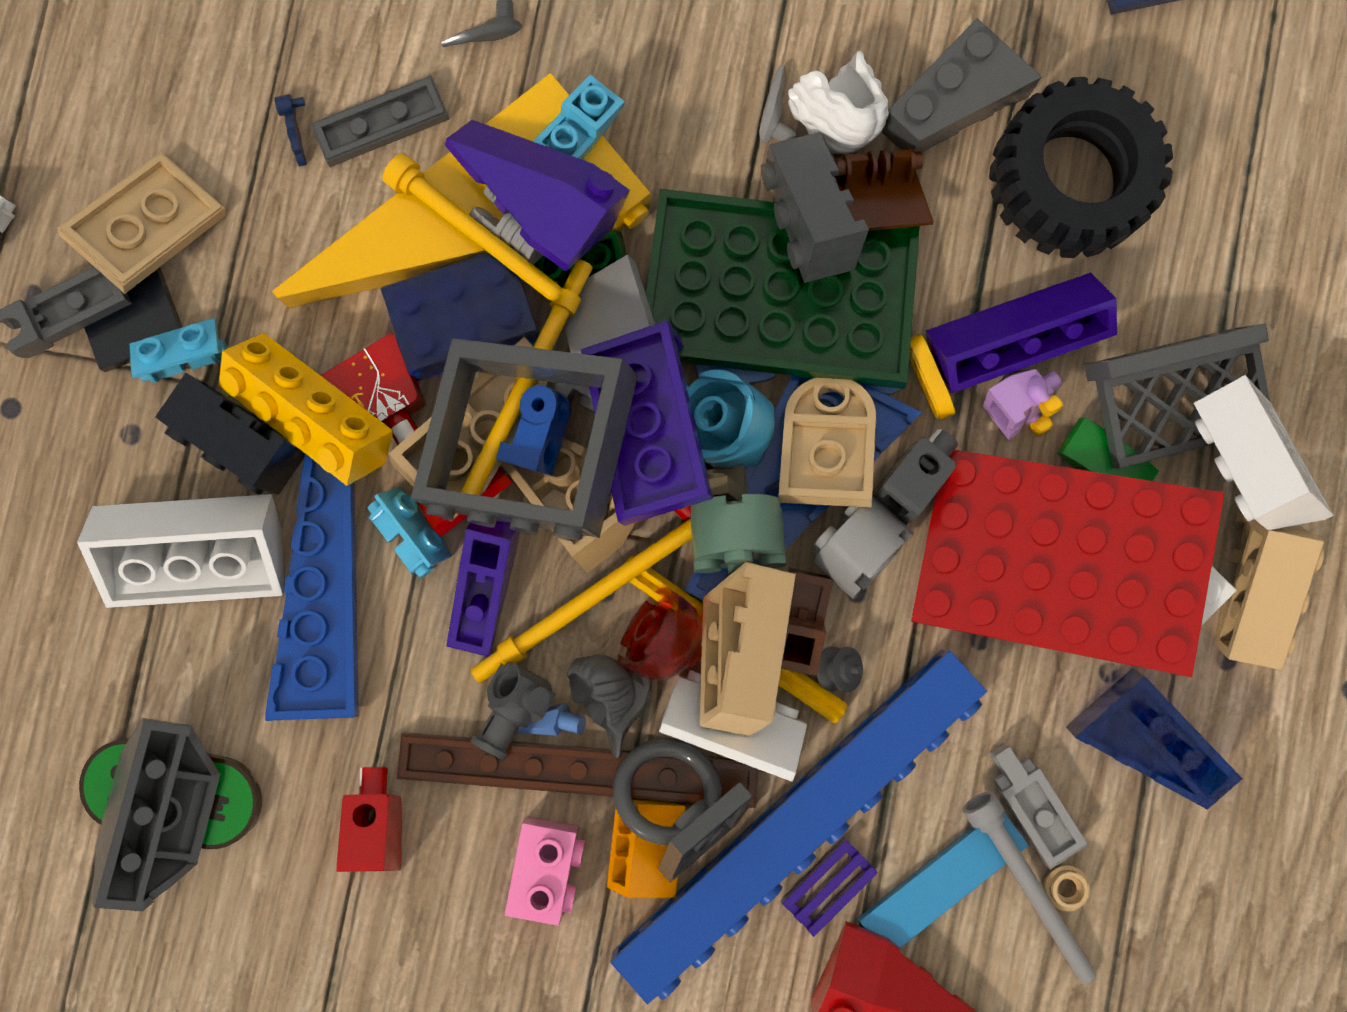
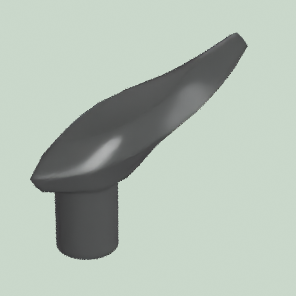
M497 0L496 18L488 20L472 29L460 32L441 43L443 47L470 42L496 41L515 34L523 26L520 22L513 19V1Z

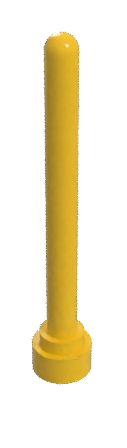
M400 153L388 163L383 172L382 180L395 192L407 195L414 194L548 300L554 301L561 296V287L426 182L424 174L420 171V165L405 153Z

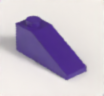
M496 520L495 527H485L470 522L467 526L446 647L487 657L490 656L520 533L510 529L509 522Z

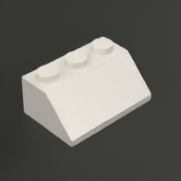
M1246 375L1194 403L1201 416L1200 419L1195 421V424L1206 443L1211 444L1214 442L1221 455L1214 459L1215 463L1228 483L1233 480L1235 481L1241 492L1240 495L1235 497V501L1247 521L1250 522L1255 519L1267 530L1321 521L1334 516L1273 405Z
M690 670L687 677L678 674L660 722L659 732L793 782L807 727L804 721L797 719L799 710L776 702L773 723L751 736L700 727L701 673Z

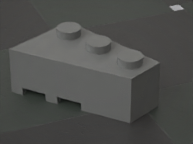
M820 132L770 144L768 146L766 162L761 164L763 184L767 191L773 190L777 202L774 203L777 225L779 229L786 228L790 240L787 243V252L793 269L799 268L804 283L855 270L869 231L864 219L854 221L847 207L853 205L854 199L849 189L839 190L835 176L839 175V169Z

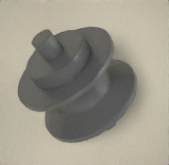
M830 646L822 651L817 672L820 685L827 691L839 689L843 692H852L860 684L863 674V664L859 653L852 647L839 649L838 647Z

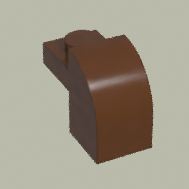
M788 567V572L796 574L781 669L817 676L826 637L824 621L834 580L827 575Z

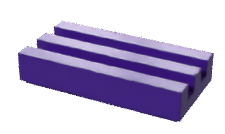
M844 837L781 900V903L814 937L878 872ZM847 853L851 859L800 908L796 902ZM860 866L863 870L811 920L809 915Z

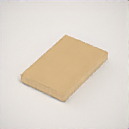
M160 152L61 224L57 229L62 239L126 294L224 218L226 213L224 206L166 155Z

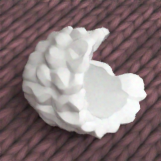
M862 51L855 52L851 61L841 67L838 76L831 79L829 83L825 74L815 70L802 75L800 83H795L793 88L788 91V105L794 119L805 125L809 135L820 132L829 151L836 155H842L843 153L852 154L873 141L884 128L889 114L888 100L882 92L881 81L874 77L873 69L870 65L866 64Z

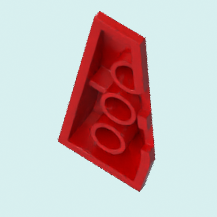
M845 921L811 998V1012H976L960 997L951 995L933 980V975L925 968L916 966L904 956L900 948L889 938Z

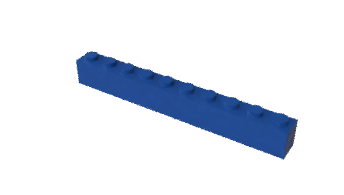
M940 650L678 890L676 898H670L618 945L612 951L610 963L647 1005L657 996L661 1000L668 997L680 984L681 979L678 977L691 964L695 969L704 964L714 953L715 948L712 945L725 933L728 937L735 935L747 923L749 918L746 914L756 904L760 902L762 906H765L771 902L783 888L779 883L792 871L798 875L807 869L816 858L813 852L826 840L829 844L838 840L850 826L847 821L858 810L865 813L873 808L883 797L880 790L892 779L895 782H899L910 774L916 766L913 760L925 749L931 752L939 747L949 736L946 729L958 718L961 721H965L975 714L982 706L979 699L988 691L950 650Z

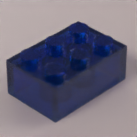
M488 252L380 288L407 371L417 381L443 373L452 338L514 346L523 337L530 343H534L539 336L521 278Z

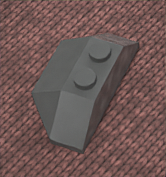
M142 718L120 753L96 843L92 902L94 908L144 911L154 902L153 900L168 890L197 865L220 773L190 725Z

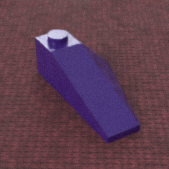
M471 120L446 138V148L475 182L486 184L496 196L494 204L502 214L510 213L521 225L520 235L524 240L564 271H568L613 229L630 192L627 187L615 180L611 174L603 171L593 163L475 120Z

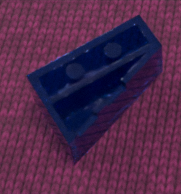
M1134 668L1129 670L1066 726L1076 739L1143 773L1155 782L1207 810L1243 779L1161 692Z

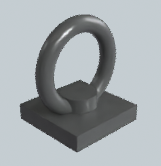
M675 739L651 740L634 748L618 766L613 782L615 807L624 824L643 840L667 846L658 870L669 883L737 826L752 798V795L740 782L722 797L721 781L716 768L709 758L693 745ZM659 757L676 758L690 765L699 775L704 788V799L699 800L686 810L672 827L654 824L643 817L635 807L631 795V785L637 770L644 763Z

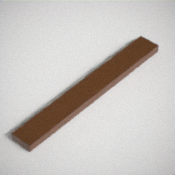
M404 732L401 733L397 779L613 797V782L616 771L622 760L631 751L622 750L621 757L617 759L612 755L611 749L511 741L506 750L509 754L506 760H501L471 743L472 738ZM659 757L644 763L637 770L631 785L632 798L696 803L704 799V788L699 775L690 765L676 758ZM708 757L719 775L722 797L740 782L752 795L747 808H756L759 769L733 759Z

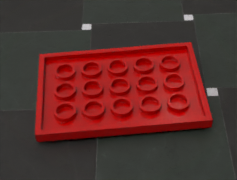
M953 451L949 457L955 461L957 466L935 495L911 622L1190 678L1193 676L1225 493L967 451Z

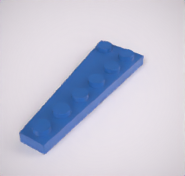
M305 454L296 508L297 521L293 528L290 547L293 551L289 576H286L284 593H286L283 617L282 620H279L277 633L279 643L276 663L272 666L265 721L354 718L359 716L355 484L353 482L346 486Z

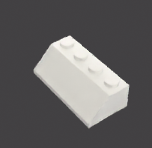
M272 494L92 506L77 541L106 608L283 596L282 527Z

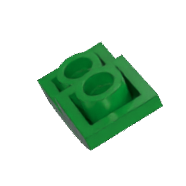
M1087 418L1078 419L1057 452L1071 467L1079 470L1153 481L1159 472L1149 461L1123 468H1112L1105 429ZM1123 442L1126 455L1136 453L1134 449Z

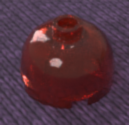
M664 587L655 592L663 597L659 602L656 601L652 605L645 601L630 621L620 643L627 648L625 657L618 655L620 665L648 680H668L682 673L686 668L692 669L702 656V619L697 610L684 597L669 587Z

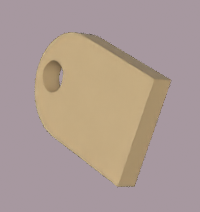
M813 378L800 385L792 393L787 402L784 417L778 494L780 503L872 507L876 409L871 396L860 384L853 380ZM835 392L840 394L844 401L838 406L827 407L819 401V398L825 393Z

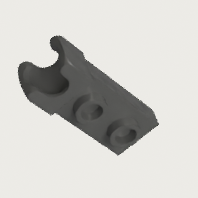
M92 267L25 300V302L17 300L1 308L0 323H4L11 329L21 328L18 336L8 341L6 346L17 357L31 358L53 347L54 342L132 304L127 293L124 294L99 270Z

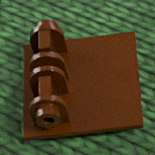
M911 147L905 150L892 151L890 157L887 150H881L878 160L874 151H868L867 154L852 155L843 153L841 158L834 159L839 169V175L835 176L839 190L849 189L854 199L853 205L847 206L854 221L864 219L869 231L933 225L934 221L916 170L923 167L921 151L915 152Z

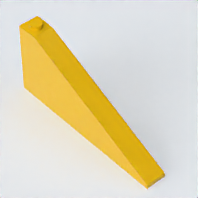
M549 73L489 120L486 125L533 142L561 113L562 102L569 94L555 77ZM602 135L583 160L593 163L603 171L611 174L615 180L630 190L614 227L609 232L614 230L621 231L626 226L632 229L648 216V208L651 207V194ZM451 152L447 153L423 172L426 182L467 214H470L476 206L487 210L499 221L504 216L484 194L487 185L475 182ZM396 193L272 292L287 307L292 308L497 261V259L414 194Z

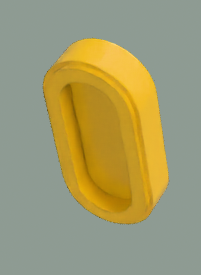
M921 334L911 337L909 361L932 413L939 420L955 415L952 400L925 339Z

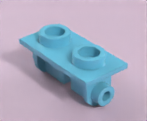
M208 319L129 343L131 376L133 379L140 377L143 382L150 380L152 383H156L161 379L184 373L183 364L187 362L192 369L213 363H221L222 351L228 347L223 339L218 340L216 319Z
M401 487L384 491L374 496L376 500L367 507L371 513L369 519L387 542L393 541L399 535L402 536L404 541L393 550L411 574L416 573L421 579L434 570V565L452 557V554L445 547L443 537H440L430 527L418 511L416 501L411 499V496L405 493Z

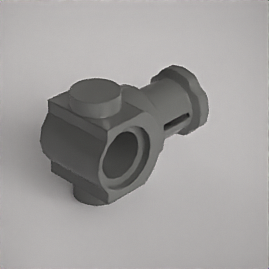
M501 663L487 687L488 707L492 712L479 735H473L470 742L501 760H506L509 755L506 750L519 727L527 728L529 724L541 720L556 695L552 692L551 684L515 663L506 665Z

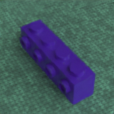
M1090 272L926 330L927 344L945 386L950 393H954L1117 335L1116 297Z

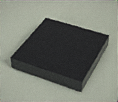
M160 267L127 292L132 304L84 327L100 370L108 372L131 363L129 343L183 327Z

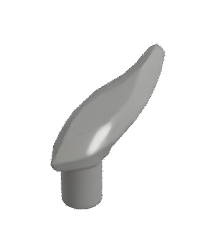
M784 65L779 66L774 76L759 128L762 143L768 142L770 138L779 142L794 139L797 134V130L779 122L783 111Z

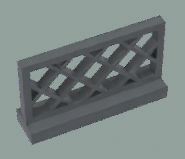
M1266 323L1237 327L1084 364L1087 381H1096L1112 468H1123L1215 444L1214 442L1207 444L1200 434L1195 421L1200 419L1201 416L1196 407L1189 419L1177 412L1174 407L1184 391L1195 399L1200 400L1218 390L1222 382L1229 384L1237 380L1228 373L1237 356L1245 355L1248 369L1246 376L1270 401L1259 344L1269 341ZM1221 361L1219 366L1214 362ZM1198 366H1203L1214 374L1204 393L1189 382ZM1183 370L1181 375L1177 374L1176 371ZM1160 375L1175 383L1165 402L1150 392ZM1145 379V380L1143 381L1142 385H1140V384H1138V383L1136 382V381ZM1125 385L1136 393L1126 412L1116 406L1113 387ZM1145 400L1160 410L1150 429L1134 419ZM1169 417L1183 427L1173 444H1169L1158 436ZM1131 427L1145 438L1136 453L1126 455L1123 437L1128 428ZM1192 434H1194V435L1197 437V438L1190 439V437L1192 436ZM1153 444L1158 446V448L1151 449Z

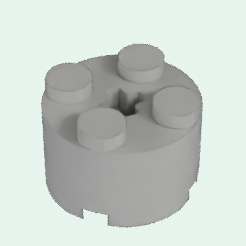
M874 496L872 497L871 508L849 506L845 511L846 516L842 520L843 525L838 530L831 525L813 545L816 547L812 551V554L815 556L813 563L829 578L833 579L852 599L858 596L861 588L864 590L896 557V550L903 543L906 545L915 534Z

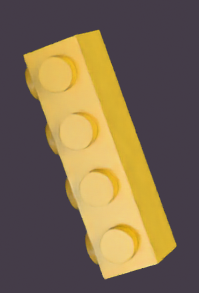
M262 333L222 351L218 386L346 486L386 464L393 430L268 335Z

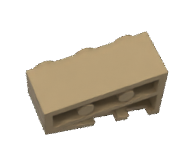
M745 562L703 597L700 727L751 736L773 723L796 574Z

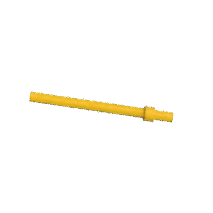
M579 259L575 263L564 287L561 288V296L557 300L550 302L552 310L533 348L552 350L568 317H574L582 301L579 295L593 269L586 261ZM517 378L460 491L461 493L480 495L497 461L496 456L501 441L506 443L521 413L520 400L524 392L534 386L537 380Z
M691 519L682 523L518 637L511 635L499 643L496 652L470 669L474 679L478 683H482L496 673L501 663L504 665L509 663L518 664L527 657V651L692 539Z

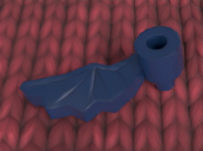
M291 94L275 97V105L279 116H285L287 134L298 166L307 165L295 109L296 107L305 106V100L303 97L293 99Z

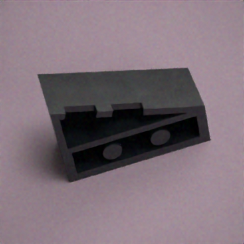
M188 373L184 374L155 416V418L168 426L164 432L166 435L186 447L192 443L204 452L201 456L202 459L222 471H225L227 468L239 477L238 482L258 495H261L264 491L279 495L304 459L305 453L293 446L271 426Z

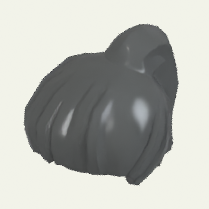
M595 654L577 658L571 663L567 672L571 698L574 702L583 703L592 721L606 730L612 755L619 759L621 757L622 743L629 728L646 709L652 692V682L646 671L634 664L623 665L621 662L606 655Z

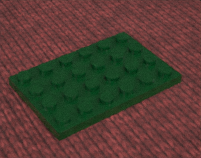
M668 189L659 190L646 297L655 324L667 320L681 337L684 348L679 349L678 353L682 363L807 378L853 380L858 384L905 389L909 373L920 226L868 231L855 270L804 283L799 268L793 269L788 257L787 243L790 240L786 228L779 229L774 214V203L777 202Z

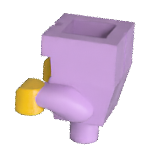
M1036 369L1011 375L988 390L982 407L1008 440L1020 433L1024 423L1030 425L1032 432L1036 436H1041L1051 430L1053 422L1049 417L1059 412L1063 407L1061 399L1053 395L1054 390L1062 386L1061 378L1054 371L1042 377Z

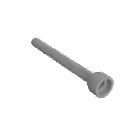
M987 791L973 797L963 807V813L973 828H979L982 833L989 835L1078 979L1084 984L1092 983L1096 977L1093 967L1003 825L1005 821L1002 815L1004 807L992 791Z

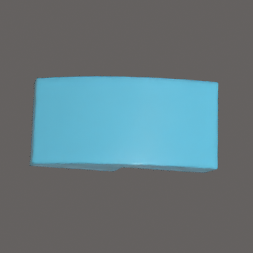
M589 75L562 102L561 113L533 142L583 160L624 107L625 101L592 75Z

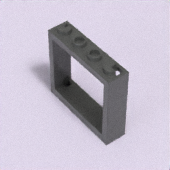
M452 338L411 499L426 506V514L440 516L445 520H453L456 513L468 515L467 521L485 527H495L497 520L509 522L510 529L526 534L537 535L539 528L554 530L553 536L567 541H580L581 535L600 538L638 374L623 359ZM476 372L602 388L572 511L446 490Z

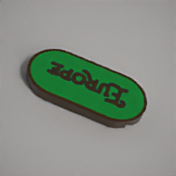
M130 738L103 745L89 757L82 769L79 780L80 798L86 812L100 825L102 824L120 753ZM208 753L220 773V778L201 848L220 849L239 841L255 826L261 812L262 794L258 783H255L254 778L250 774L251 772L244 764L232 758Z

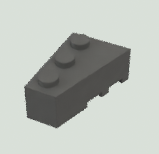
M976 18L888 109V118L881 132L900 150L912 147L915 152L921 151L922 153L955 136L960 130L977 121H983L993 116L995 112L1028 98L1042 77Z

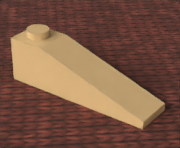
M525 337L514 345L533 348ZM482 373L473 381L446 490L461 491L518 377ZM537 380L535 385L546 386L548 381ZM521 413L506 443H513L520 418L522 417ZM431 417L389 453L390 463L412 487L416 479ZM497 459L480 493V496L486 491L487 487L489 486L491 480L493 479L495 473L497 472L499 466L502 463L501 460Z
M563 438L552 476L502 461L501 465L531 504L572 511L587 450L576 442L572 443ZM610 492L600 538L581 535L580 541L558 539L573 559L588 574L623 546L635 523L623 526L618 522L612 492Z

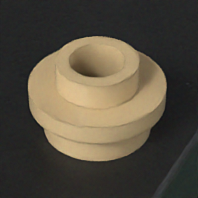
M1068 864L1058 865L1052 868L1044 879L1043 889L1055 908L1059 910L1075 911L1081 908L1089 898V880L1084 872L1075 866ZM1063 880H1071V891L1067 894H1060L1059 884Z

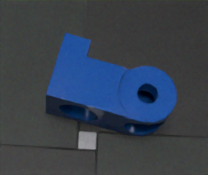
M535 385L527 389L520 400L522 417L520 418L513 443L509 444L501 441L496 459L552 476L570 418L571 406L567 397L559 391L544 385Z

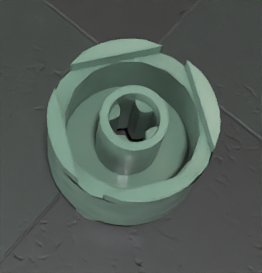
M741 494L742 501L726 502L725 495L691 505L690 519L694 572L714 573L721 571V568H727L728 575H730L745 562L769 568L786 566L783 512L780 506V499L764 494Z

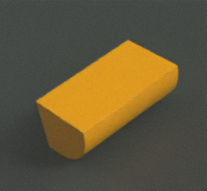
M632 798L640 814L650 822L660 826L672 827L676 820L685 812L686 806L661 800ZM616 808L606 888L627 898H676L678 876L669 883L658 870L667 846L650 843L638 837L624 824Z

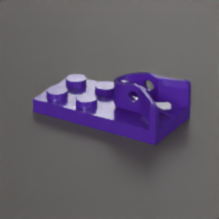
M667 320L581 349L582 354L623 359L638 374L611 488L617 520L623 526L713 499L678 353L679 349L684 348L681 337ZM589 387L594 413L596 414L602 388Z

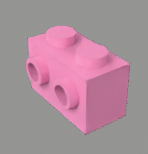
M532 817L525 818L521 826L504 916L559 926L563 912L572 913L577 886L569 884L572 867L580 868L585 840L577 839L579 826Z

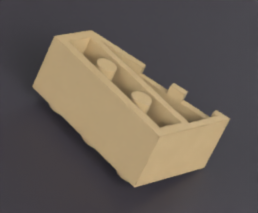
M1237 509L1235 522L1244 524L1240 549H1230L1228 563L1237 564L1233 587L1237 591L1220 607L1214 645L1230 660L1282 670L1286 657L1293 653L1296 645L1295 630L1299 617L1306 612L1309 606V587L1314 572H1317L1323 563L1324 541L1299 525L1267 530L1255 519L1250 522L1247 521L1240 509Z

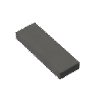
M430 75L313 122L311 126L326 163L329 167H333L450 119L434 80Z

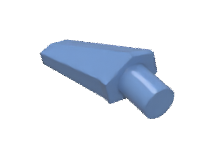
M562 703L549 707L541 720L529 724L527 728L519 727L516 733L558 736L562 730L581 734L585 728L586 719L584 716L570 713L567 704Z

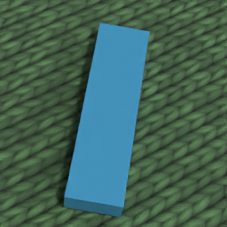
M1003 812L1002 815L1005 818L1003 825L1020 852H1022L1029 844ZM971 827L860 915L858 919L865 929L889 938L901 948L1002 868L1006 862L989 835L982 833L979 828Z

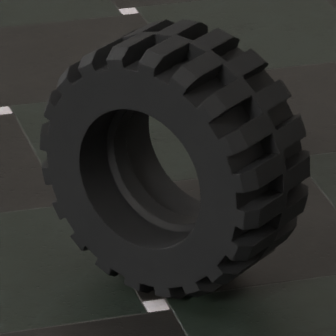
M1085 76L1073 77L1066 86L1061 81L1046 86L1041 94L1035 93L1021 109L1017 111L993 151L995 160L990 166L989 179L992 182H997L991 190L994 204L1002 203L1005 208L999 216L1006 226L1014 223L1020 231L1015 236L1022 242L1026 243L1031 238L1039 243L1036 250L1048 255L1055 248L1060 249L1059 255L1061 258H1075L1081 252L1086 257L1098 255L1106 248L1112 249L1122 243L1151 218V214L1161 206L1166 197L1163 190L1171 184L1173 174L1170 167H1165L1173 159L1172 145L1170 143L1164 144L1162 138L1168 133L1163 121L1155 122L1150 115L1155 109L1146 100L1142 104L1133 98L1134 90L1125 85L1120 90L1111 87L1112 80L1098 77L1093 84H1088V78ZM1060 137H1074L1083 139L1096 146L1107 158L1112 169L1113 191L1111 197L1103 202L1086 203L1074 200L1059 191L1050 180L1045 169L1044 147L1046 143Z

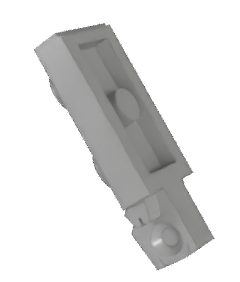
M1004 743L989 752L990 757L1001 775L993 779L999 788L998 792L1047 868L1051 870L1088 846L1085 838L1039 767L1034 766L1029 758L1020 762L1011 747L1005 746Z

